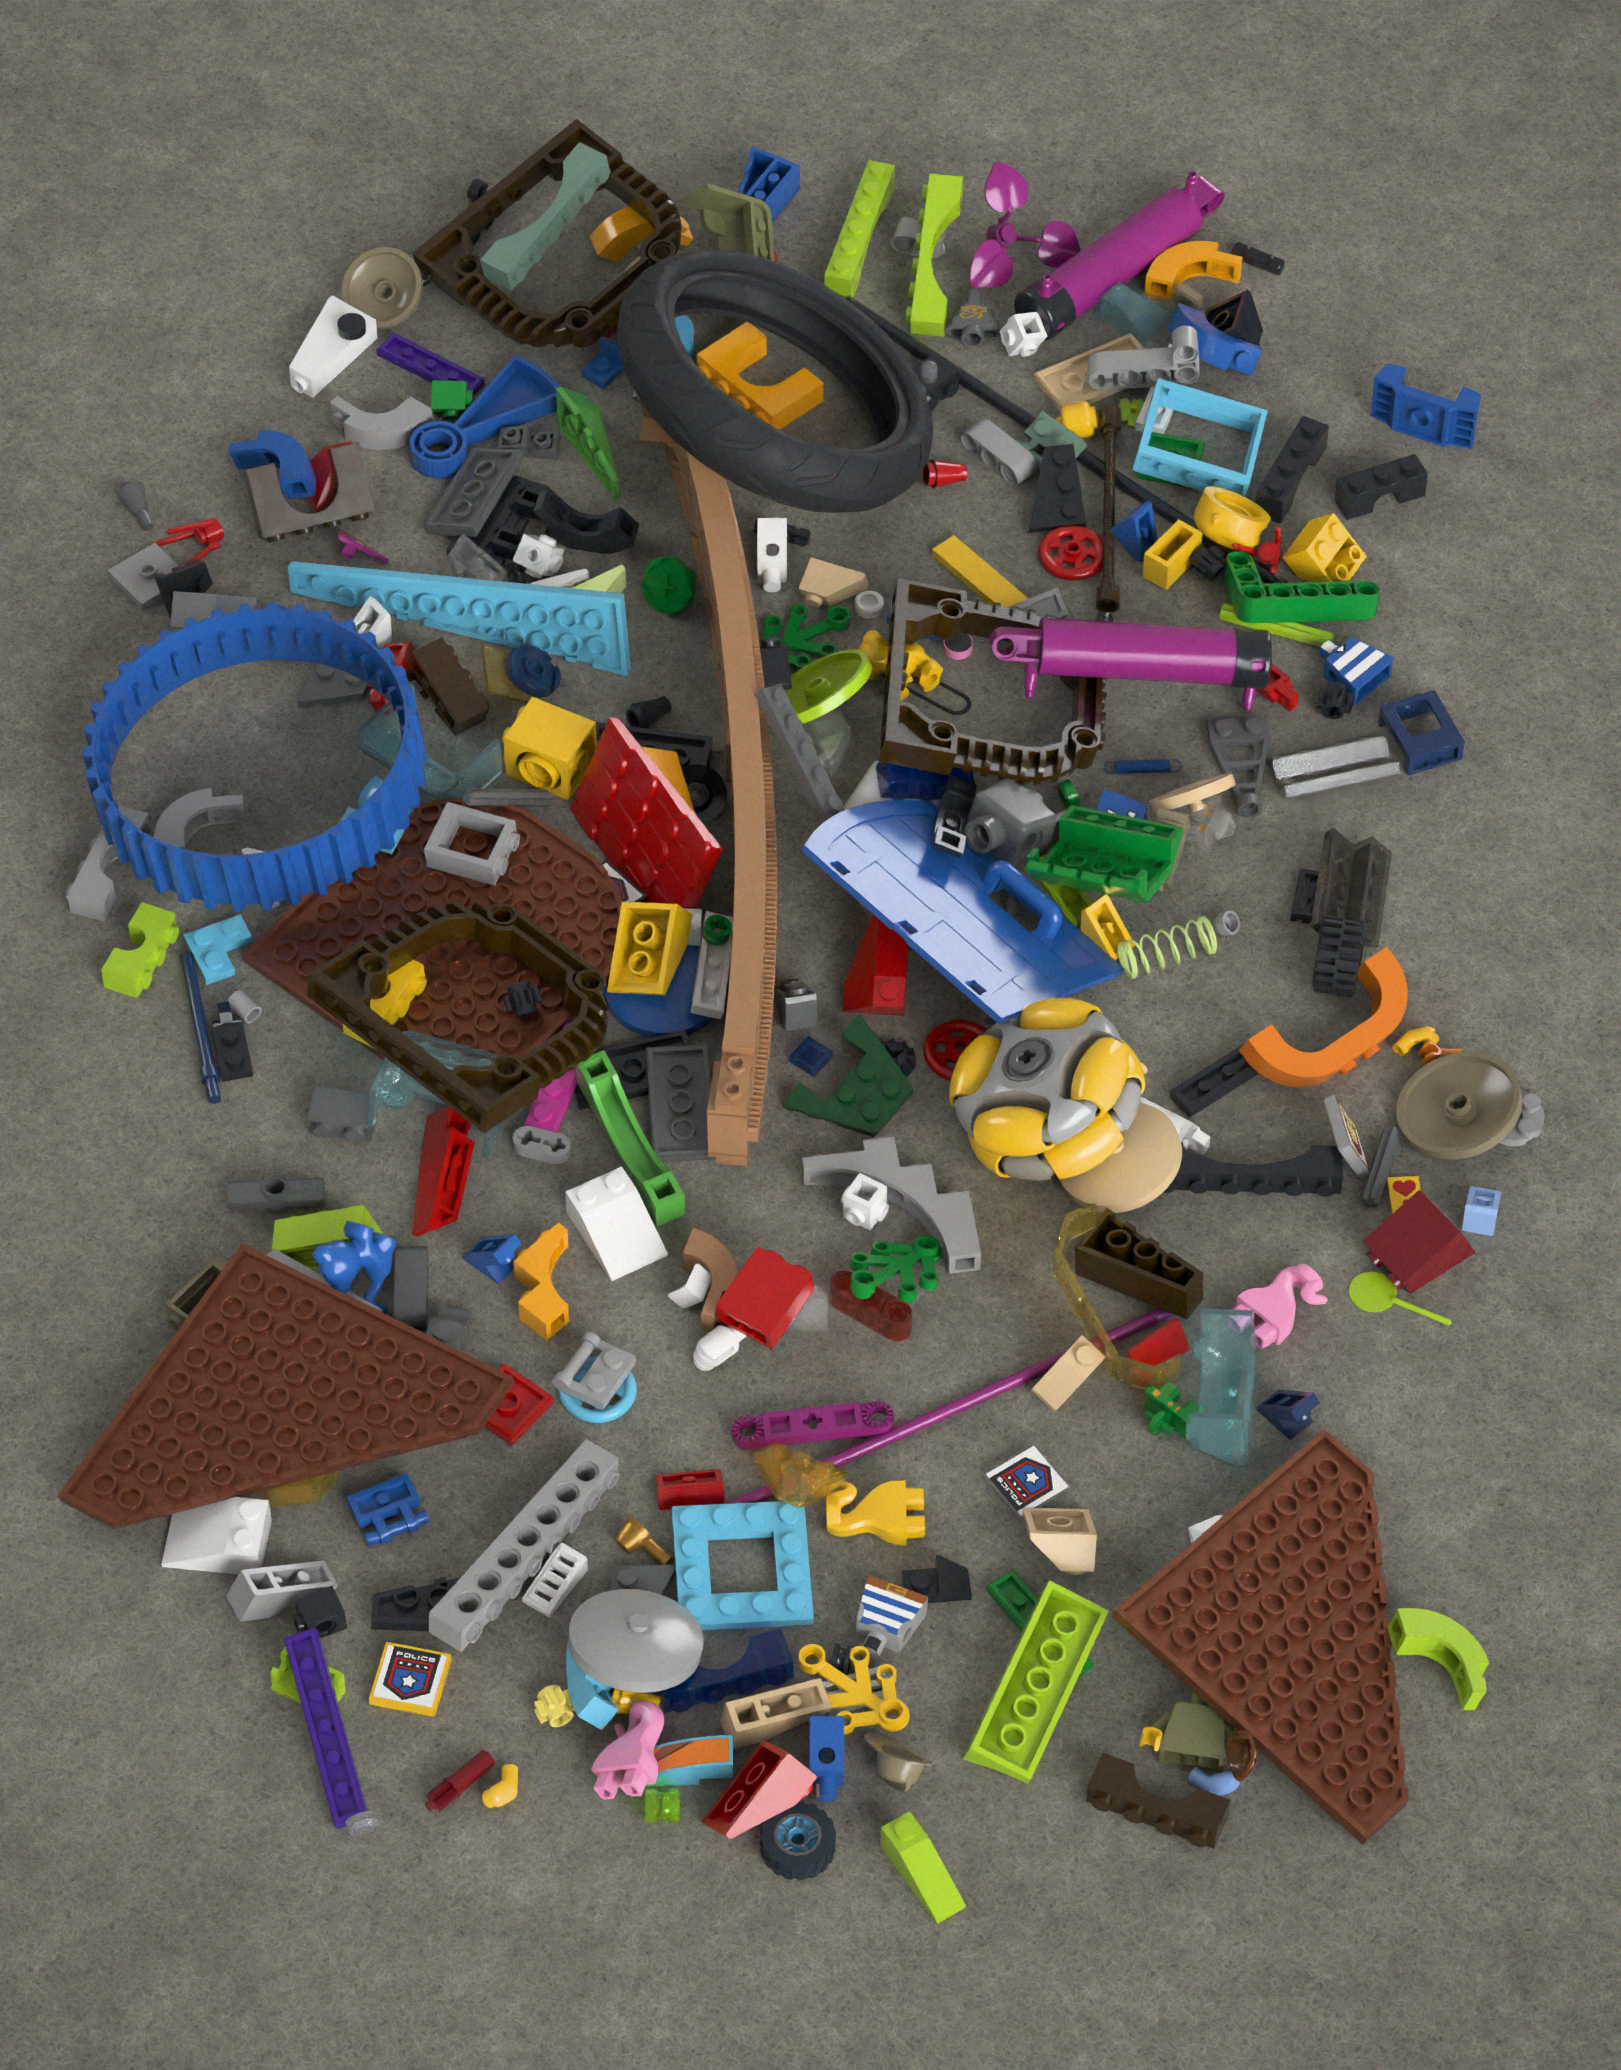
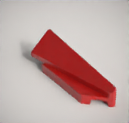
M449 1106L428 1115L426 1119L412 1235L417 1237L458 1220L475 1141L467 1137L472 1124Z

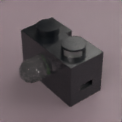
M936 352L913 368L921 382L931 411L937 406L938 400H944L947 397L951 398L957 393L959 389V370Z

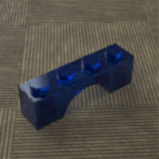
M779 1628L750 1636L745 1654L735 1664L722 1669H707L698 1666L696 1671L681 1684L666 1690L657 1691V1693L661 1697L660 1701L664 1713L671 1711L680 1713L687 1711L696 1704L704 1702L713 1704L732 1694L739 1693L745 1695L753 1692L758 1687L768 1684L773 1686L784 1684L788 1679L794 1678V1661L783 1631Z

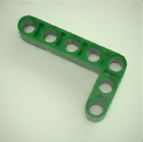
M1233 551L1226 558L1223 584L1236 617L1242 622L1253 624L1369 620L1376 616L1380 587L1374 582L1336 581L1263 584L1251 555L1242 551Z

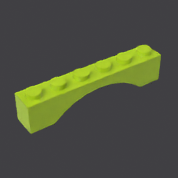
M868 160L825 272L824 285L845 299L848 297L854 298L873 230L881 213L888 207L895 189V165Z
M929 174L928 184H923L922 201H926L925 209L920 208L918 225H923L922 233L916 234L915 249L919 250V257H914L912 264V274H916V281L910 282L909 299H913L912 307L907 306L906 323L910 324L911 334L945 336L948 313L947 298L937 284L931 263L935 247L941 235L950 223L960 216L963 176Z

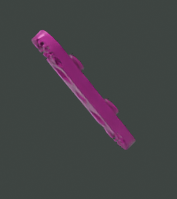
M876 1400V1402L871 1401L864 1404L856 1402L762 1413L759 1416L752 1415L749 1417V1415H746V1417L741 1416L740 1419H736L735 1423L732 1424V1440L736 1446L742 1449H755L883 1434L888 1432L894 1425V1411L889 1403L886 1404L885 1401L879 1402V1400ZM875 1413H881L886 1416L884 1421L881 1420V1423L879 1421L875 1423V1421L872 1422L869 1419ZM809 1421H816L817 1428L810 1429ZM745 1428L756 1430L754 1436L751 1435L750 1438L748 1436L746 1438L745 1436L741 1437V1434H739Z

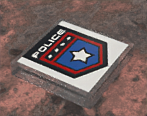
M1035 1442L981 1473L983 1483L1019 1526L1025 1523L1022 1514L1023 1508H1050L1073 1494L1072 1485Z

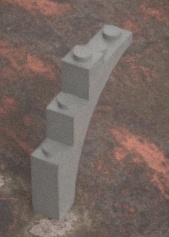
M875 1137L863 1140V1151H845L829 1155L816 1154L811 1157L802 1158L804 1185L830 1184L848 1187L858 1174L861 1173L887 1186V1200L899 1205L914 1216L932 1237L939 1241L949 1274L980 1270L981 1250L969 1191H949L944 1194H937L932 1163L900 1167L895 1137Z

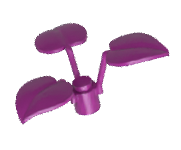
M994 162L984 187L985 200L994 211L1004 212L1007 210L1002 218L998 219V224H993L988 228L986 232L987 240L982 242L975 250L969 270L970 287L994 288L1002 286L1009 281L1013 273V261L1009 255L1005 254L1007 247L1004 245H1010L1014 241L1039 242L1040 245L1037 249L1038 259L1043 264L1057 268L1081 251L1074 230L1062 221H1052L1046 224L1042 230V238L1016 235L1014 226L1006 223V220L1013 214V208L1025 205L1028 197L1027 184L1016 169L1002 162Z

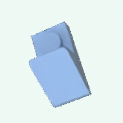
M1470 1186L1462 1230L1493 1236L1502 1192Z

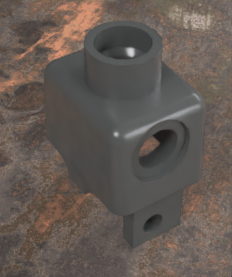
M1006 777L975 795L965 827L966 841L970 848L978 854L990 852L999 861H1007L1013 866H1017L1026 862V856L1033 848L1039 849L1041 857L1045 855L1048 845L1059 841V818L1066 810L1054 814L1043 804V797L1033 789H1030L1031 781H1023L1022 784H1018Z

